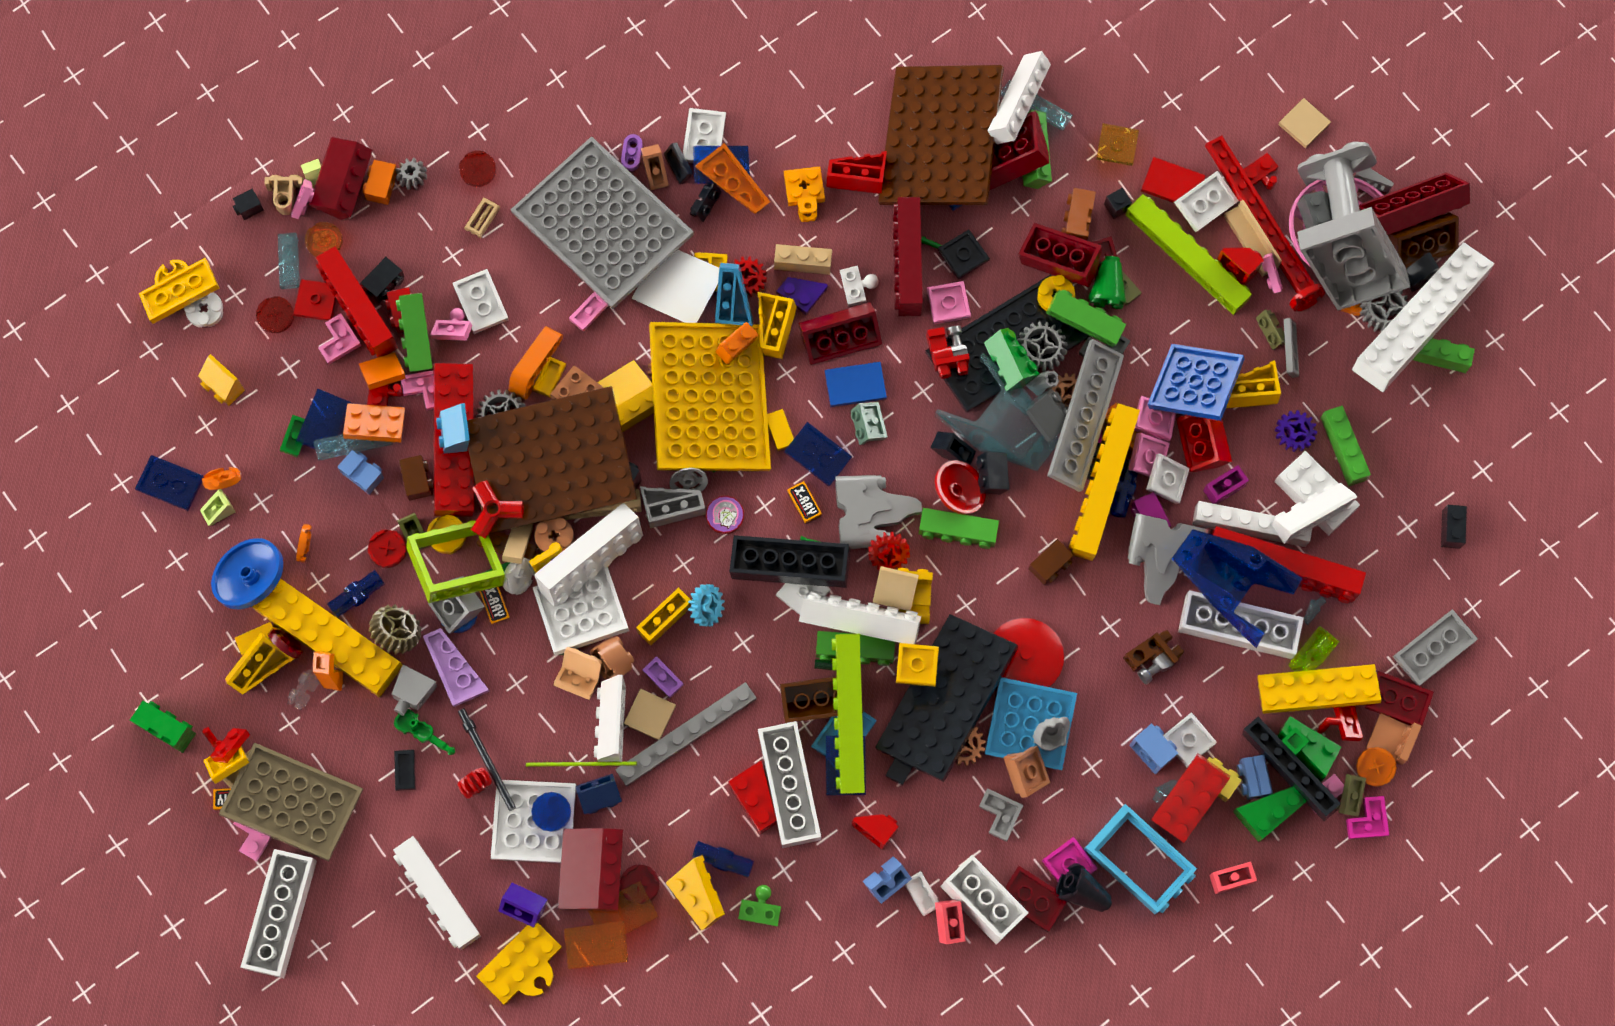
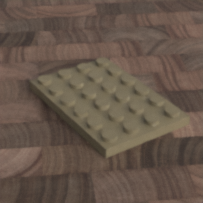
M254 743L247 756L250 763L241 768L219 815L329 862L363 792V788Z

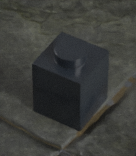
M1122 187L1107 195L1104 205L1112 218L1115 219L1127 212V209L1132 205V201Z
M253 188L232 198L235 202V205L232 207L237 216L242 215L244 220L264 211Z

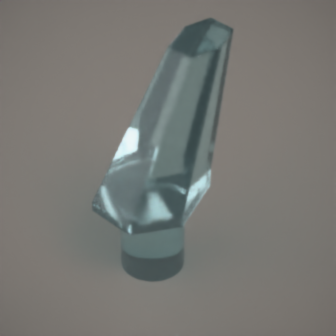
M1320 597L1316 601H1310L1304 617L1306 625H1309L1321 611L1320 607L1326 603L1324 597Z
M1170 780L1154 788L1157 792L1152 800L1159 803L1163 796L1167 797L1177 781Z

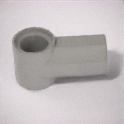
M1054 370L1040 373L1026 386L1039 396L1046 389L1057 386L1059 382L1058 374Z

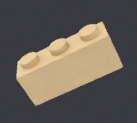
M776 244L774 270L830 275L832 249Z

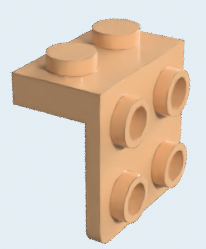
M567 647L564 652L562 668L554 681V686L590 700L599 683L602 661L595 656L580 652L578 649Z

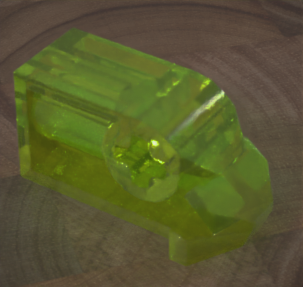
M1319 626L1288 663L1290 669L1295 671L1316 670L1340 641Z

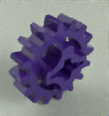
M1299 410L1295 414L1289 411L1287 416L1283 414L1281 416L1282 420H1278L1276 423L1278 426L1275 428V431L1279 432L1276 435V439L1281 438L1279 444L1283 445L1285 443L1286 450L1292 447L1293 452L1297 448L1303 451L1304 446L1309 448L1311 446L1310 442H1314L1316 439L1314 436L1317 434V431L1313 430L1316 427V423L1311 424L1313 418L1309 417L1307 419L1306 412L1300 415Z

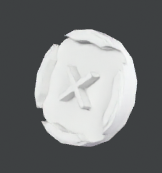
M523 558L522 564L510 563L506 567L503 587L507 592L519 595L529 588L533 581L531 580L532 575L535 574L529 559Z

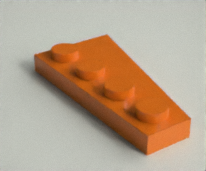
M725 143L694 166L754 214L770 203Z

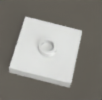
M1156 454L1146 490L1154 492L1156 495L1174 504H1180L1190 468L1162 454Z
M785 583L776 596L800 615L803 598L807 593L818 591L823 593L822 596H826L830 589L827 586Z
M1192 712L1163 735L1167 741L1171 740L1176 745V751L1178 752L1176 756L1186 768L1197 753L1203 755L1217 743Z

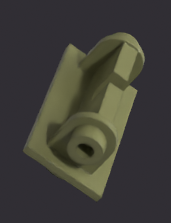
M1265 309L1256 317V320L1272 350H1275L1279 345H1285V335L1282 327L1276 328L1279 322L1275 313Z

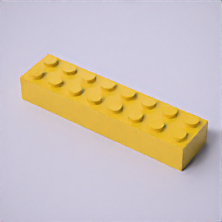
M1118 403L1116 409L1112 408L1107 423H1110V426H1106L1102 441H1105V443L1099 447L1096 456L1099 462H1095L1091 477H1094V479L1089 481L1085 492L1088 498H1084L1080 512L1083 515L1077 519L1074 528L1077 534H1073L1069 544V548L1072 549L1071 553L1074 556L1093 561L1096 556L1139 416V409Z
M281 578L275 589L264 600L252 606L256 612L290 634L313 652L321 651L334 654V666L343 671V673L379 698L401 670L402 664L400 661Z

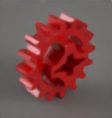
M751 256L748 257V260L741 257L740 262L735 259L734 264H739L746 293H749L750 297H752V292L758 294L759 288L764 289L763 283L767 282V277H765L767 271L763 270V263L758 265V259H755L754 262L751 261Z
M883 532V537L877 535V541L871 540V547H868V556L872 566L877 565V570L880 571L881 566L891 569L896 567L902 568V563H908L907 558H910V547L907 544L906 538L901 540V534L895 537L893 532L890 533V536Z

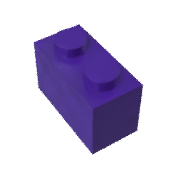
M511 883L501 899L498 911L534 928L544 913L548 899Z

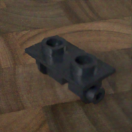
M715 182L704 185L699 194V198L703 200L696 199L690 208V215L693 217L698 216L702 222L710 214L711 209L722 193Z

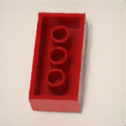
M1197 753L1151 820L1184 843L1229 781L1230 775Z

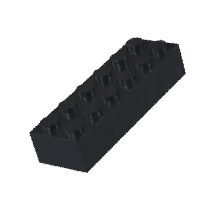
M734 535L729 573L732 579L847 588L851 550L849 544Z

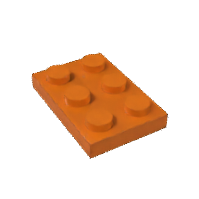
M347 404L343 439L401 443L405 407Z

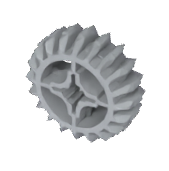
M1403 290L1382 296L1383 299L1380 302L1372 303V300L1360 303L1359 307L1363 309L1360 311V315L1365 316L1362 319L1363 322H1369L1367 327L1374 326V332L1378 328L1382 332L1392 321H1387V318L1398 314L1408 304L1405 301L1408 298L1407 295H1401Z
M1039 321L1037 327L1033 323L1030 324V328L1025 327L1024 332L1019 334L1020 339H1017L1019 344L1025 348L1029 359L1036 364L1037 371L1039 368H1042L1043 372L1046 371V367L1049 370H1053V365L1058 367L1060 365L1059 361H1063L1065 358L1063 355L1067 353L1065 349L1067 342H1063L1066 338L1065 335L1060 336L1062 331L1061 329L1055 331V325H1052L1051 328L1048 327V322L1045 323V326H1042V323ZM1035 335H1041L1039 339L1029 340ZM1047 336L1055 342L1056 346L1048 341ZM1043 340L1044 349L1040 353V344ZM1027 348H1030V350L1034 351L1036 353V357H1034L1028 351ZM1046 354H1054L1050 358L1042 359V357Z
M498 389L497 395H494V392L491 391L490 398L484 395L485 402L479 401L481 407L476 408V412L479 413L476 415V418L487 416L488 411L491 414L508 411L511 405L516 409L525 407V403H521V397L516 398L514 392L509 395V391L505 390L504 394H502L501 390ZM503 402L500 406H494L497 403Z

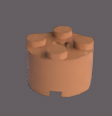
M564 518L540 522L535 530V542L540 553L548 550L549 546L555 542L560 544L562 552L575 542L572 527ZM553 536H557L556 541H553Z
M618 636L615 638L610 637L590 650L591 656L594 655L602 661L600 675L605 680L617 675H625L632 670L631 663L634 662V658L622 647L623 643Z

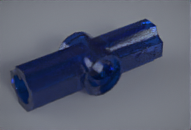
M1125 459L1112 501L1109 514L1114 517H1126L1130 500L1135 492V481L1138 473L1128 470L1131 459Z
M374 570L360 581H354L346 586L343 593L331 600L327 605L338 618L352 607L363 604L369 598V595L385 585V583Z
M700 841L697 842L692 858L703 855L705 860L703 862L711 864L712 867L725 872L731 871L747 878L754 863L751 859L738 856L733 851L722 847L716 848Z

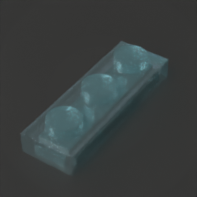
M297 233L278 234L280 288H299Z

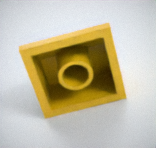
M211 354L207 357L198 375L202 381L200 385L208 392L212 390L215 393L214 398L221 404L225 402L230 406L245 389L239 380Z

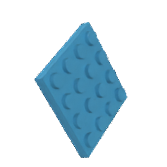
M1001 678L998 685L985 755L1003 758L1007 754L1021 753L1030 747L1038 746L1034 743V731L1046 719L1067 717L1071 728L1077 693ZM1070 728L1067 733L1065 746H1060L1052 751H1045L1038 746L1045 767L1057 770L1063 769Z

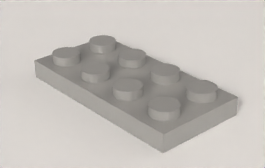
M1452 609L1396 653L1393 658L1417 686H1420L1478 640V638Z

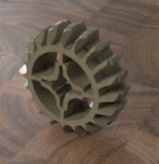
M396 604L392 607L387 605L384 608H379L373 614L369 622V632L371 633V638L375 639V644L381 645V649L386 648L388 653L392 650L395 655L399 652L404 654L406 651L410 652L421 638L422 633L420 632L422 627L419 626L420 620H415L416 614L411 615L410 609L405 611L403 606L397 608Z

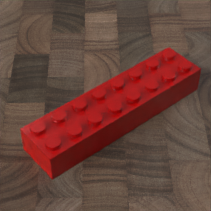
M435 363L433 369L434 516L472 517L474 513V491L472 489L474 487V473L469 450L467 449L466 452L444 453L443 447H439V436L442 435L441 429H437L436 418H439L440 411L465 403L467 420L473 419V364Z
M1218 526L1211 533L1204 557L1213 563H1219L1220 561L1226 563L1229 568L1245 569L1246 573L1256 575V573L1264 575L1265 579H1277L1287 586L1296 585L1304 591L1319 592L1323 597L1330 598L1332 596L1338 598V601L1347 604L1352 603L1361 594L1366 572Z

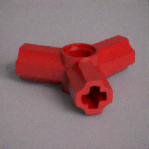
M487 480L476 484L472 488L483 507V511L471 528V531L486 539L499 518L523 519V501H498ZM497 505L498 511L495 514H490V507Z

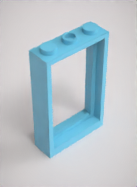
M1126 804L1123 805L1084 849L1153 914H1157L1159 911L1163 913L1170 905L1167 903L1170 898L1176 899L1183 891L1180 887L1185 882L1189 884L1196 876L1194 872L1197 868ZM1127 819L1184 870L1156 902L1099 851Z

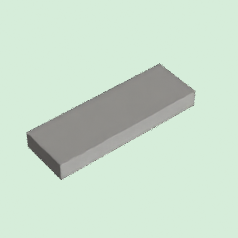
M1291 318L1284 319L1286 370L1294 378L1299 377L1297 327Z

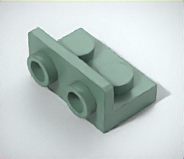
M879 402L859 403L851 409V419L854 422L855 434L859 445H864L868 441L885 440L888 437Z

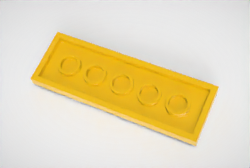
M1375 664L1257 676L1263 714L1381 703Z

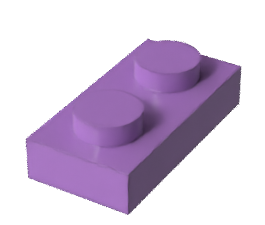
M657 656L642 669L669 698L684 685Z

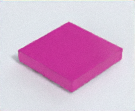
M1074 837L1042 860L1057 882L1062 873L1066 875L1069 871L1067 868L1074 863L1084 866L1090 874L1098 869Z

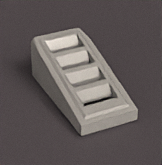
M1371 168L1357 172L1354 178L1363 180L1377 190L1389 193L1394 185L1392 181Z

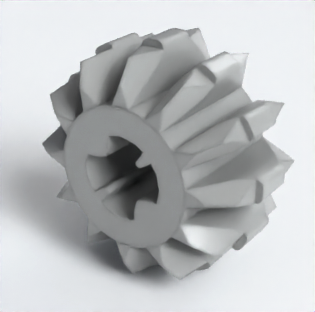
M406 158V163L399 162L400 168H396V174H398L396 179L400 181V186H406L408 190L414 186L417 190V185H424L423 180L427 179V174H425L427 169L423 166L422 161L417 162L413 158L409 162Z

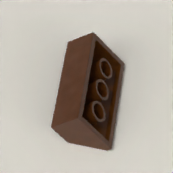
M1448 212L1445 215L1436 216L1432 220L1418 223L1416 226L1402 229L1401 232L1389 234L1388 237L1406 269L1429 252L1434 259L1454 253L1459 248V217Z
M836 677L780 684L785 723L838 716L837 710H834L833 698H837V690H833V678Z

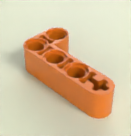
M547 326L543 328L514 368L509 380V392H514L525 400L530 396L534 380L548 362V358L559 347L563 339L562 334Z

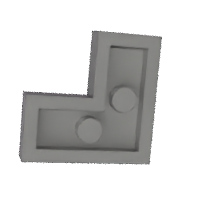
M987 788L979 808L996 815L989 834L1007 842L1023 805Z

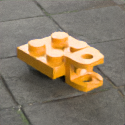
M811 167L784 171L788 206H798V215L802 222L815 221L817 219V203L825 202L821 168ZM804 183L809 185L807 186V189H803V187L799 186Z

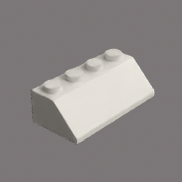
M1342 483L1336 486L1331 484L1324 488V492L1320 495L1315 493L1308 497L1306 503L1302 504L1299 502L1291 507L1292 510L1285 513L1283 511L1276 515V520L1272 523V526L1285 544L1349 508L1357 498L1356 494Z
M973 855L940 886L953 900L961 901L962 910L996 945L1028 914L1025 908Z

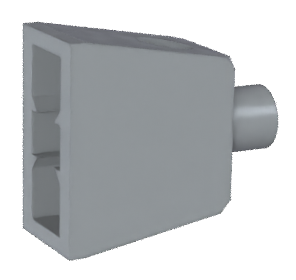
M402 665L392 692L393 698L399 701L394 711L404 716L409 707L419 710L437 688L436 681Z

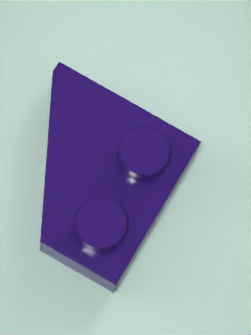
M787 277L776 291V294L781 297L794 299L797 309L807 315L827 290L828 285Z

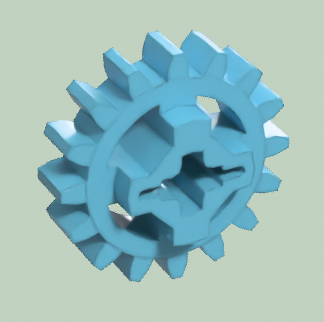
M701 584L700 588H695L696 593H691L693 599L688 602L691 604L688 611H692L690 617L695 618L694 623L699 624V626H713V623H718V617H722L720 612L725 609L722 607V603L725 600H721L723 593L718 592V587L710 584Z

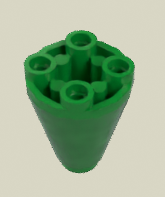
M1105 256V260L1101 264L1088 298L1090 303L1094 304V307L1104 308L1105 305H1111L1114 309H1123L1126 298L1122 265L1119 257Z

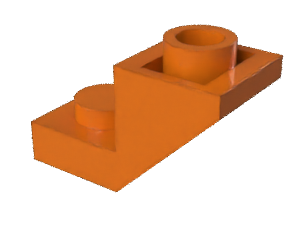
M321 651L314 652L313 673L324 688L341 691L343 671L334 670V654Z

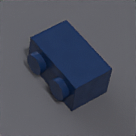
M613 774L575 786L584 814H593L598 812L599 809L614 807L619 802H622Z

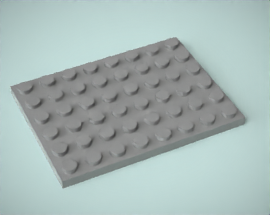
M592 136L511 209V212L612 309L694 235V232Z

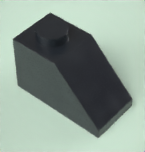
M1430 252L1407 268L1410 290L1412 292L1422 288L1439 269Z
M940 431L937 432L930 447L947 460L963 461L971 465L977 452L956 434Z

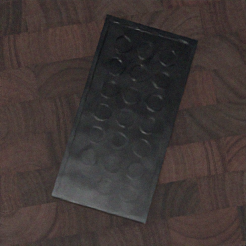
M1051 274L961 328L962 334L959 337L961 343L967 347L970 358L968 374L960 376L958 375L957 368H951V377L943 380L966 413L1006 390L1004 386L1007 383L1004 377H1000L998 374L1000 368L997 362L992 361L984 344L986 340L1000 329L1009 328L1015 333L1016 339H1020L1019 334L1024 332L1025 327L1030 328L1032 323L1037 327L1039 321L1042 323V326H1045V323L1048 322V327L1051 328L1052 325H1055V331L1061 329L1060 336L1065 335L1066 338L1063 342H1067V347L1065 348L1067 352L1087 340L1088 337H1091L1046 314V311L1038 303V288L1043 280L1052 276ZM1035 335L1029 340L1039 339L1041 335ZM1047 336L1048 341L1056 346L1055 342ZM947 337V347L953 346L952 338ZM1043 340L1040 344V353L1044 349ZM928 348L925 350V353L933 363L930 349ZM1027 348L1028 351H1029L1034 357H1036V353H1035L1034 351L1030 350V348ZM1046 354L1042 357V359L1050 358L1054 354Z
M949 614L932 645L939 647L936 686L910 684L875 747L878 751L942 782L946 780L1018 649L1017 644Z

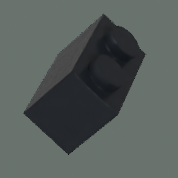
M385 256L360 284L366 293L380 303L388 298L387 292L401 285L405 276L403 271Z
M986 451L977 456L976 466L979 473L978 485L980 493L1001 495L1010 490L1006 453Z
M1448 504L1442 510L1441 547L1460 549L1466 544L1467 506Z

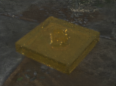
M1103 123L1096 160L1133 166L1139 130Z

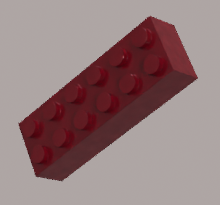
M1445 172L1359 204V209L1361 211L1372 207L1386 234L1389 235L1470 204V183Z
M898 197L897 204H893L894 309L898 310V316H921L923 300L920 197Z

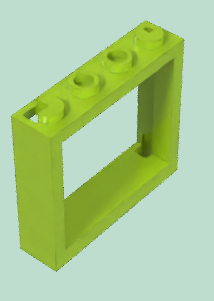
M476 521L451 525L442 529H433L420 534L415 533L407 537L406 548L428 603L503 586L505 573L489 535L486 539L479 536V539L493 571L434 585L432 583L419 548L477 535L471 531Z

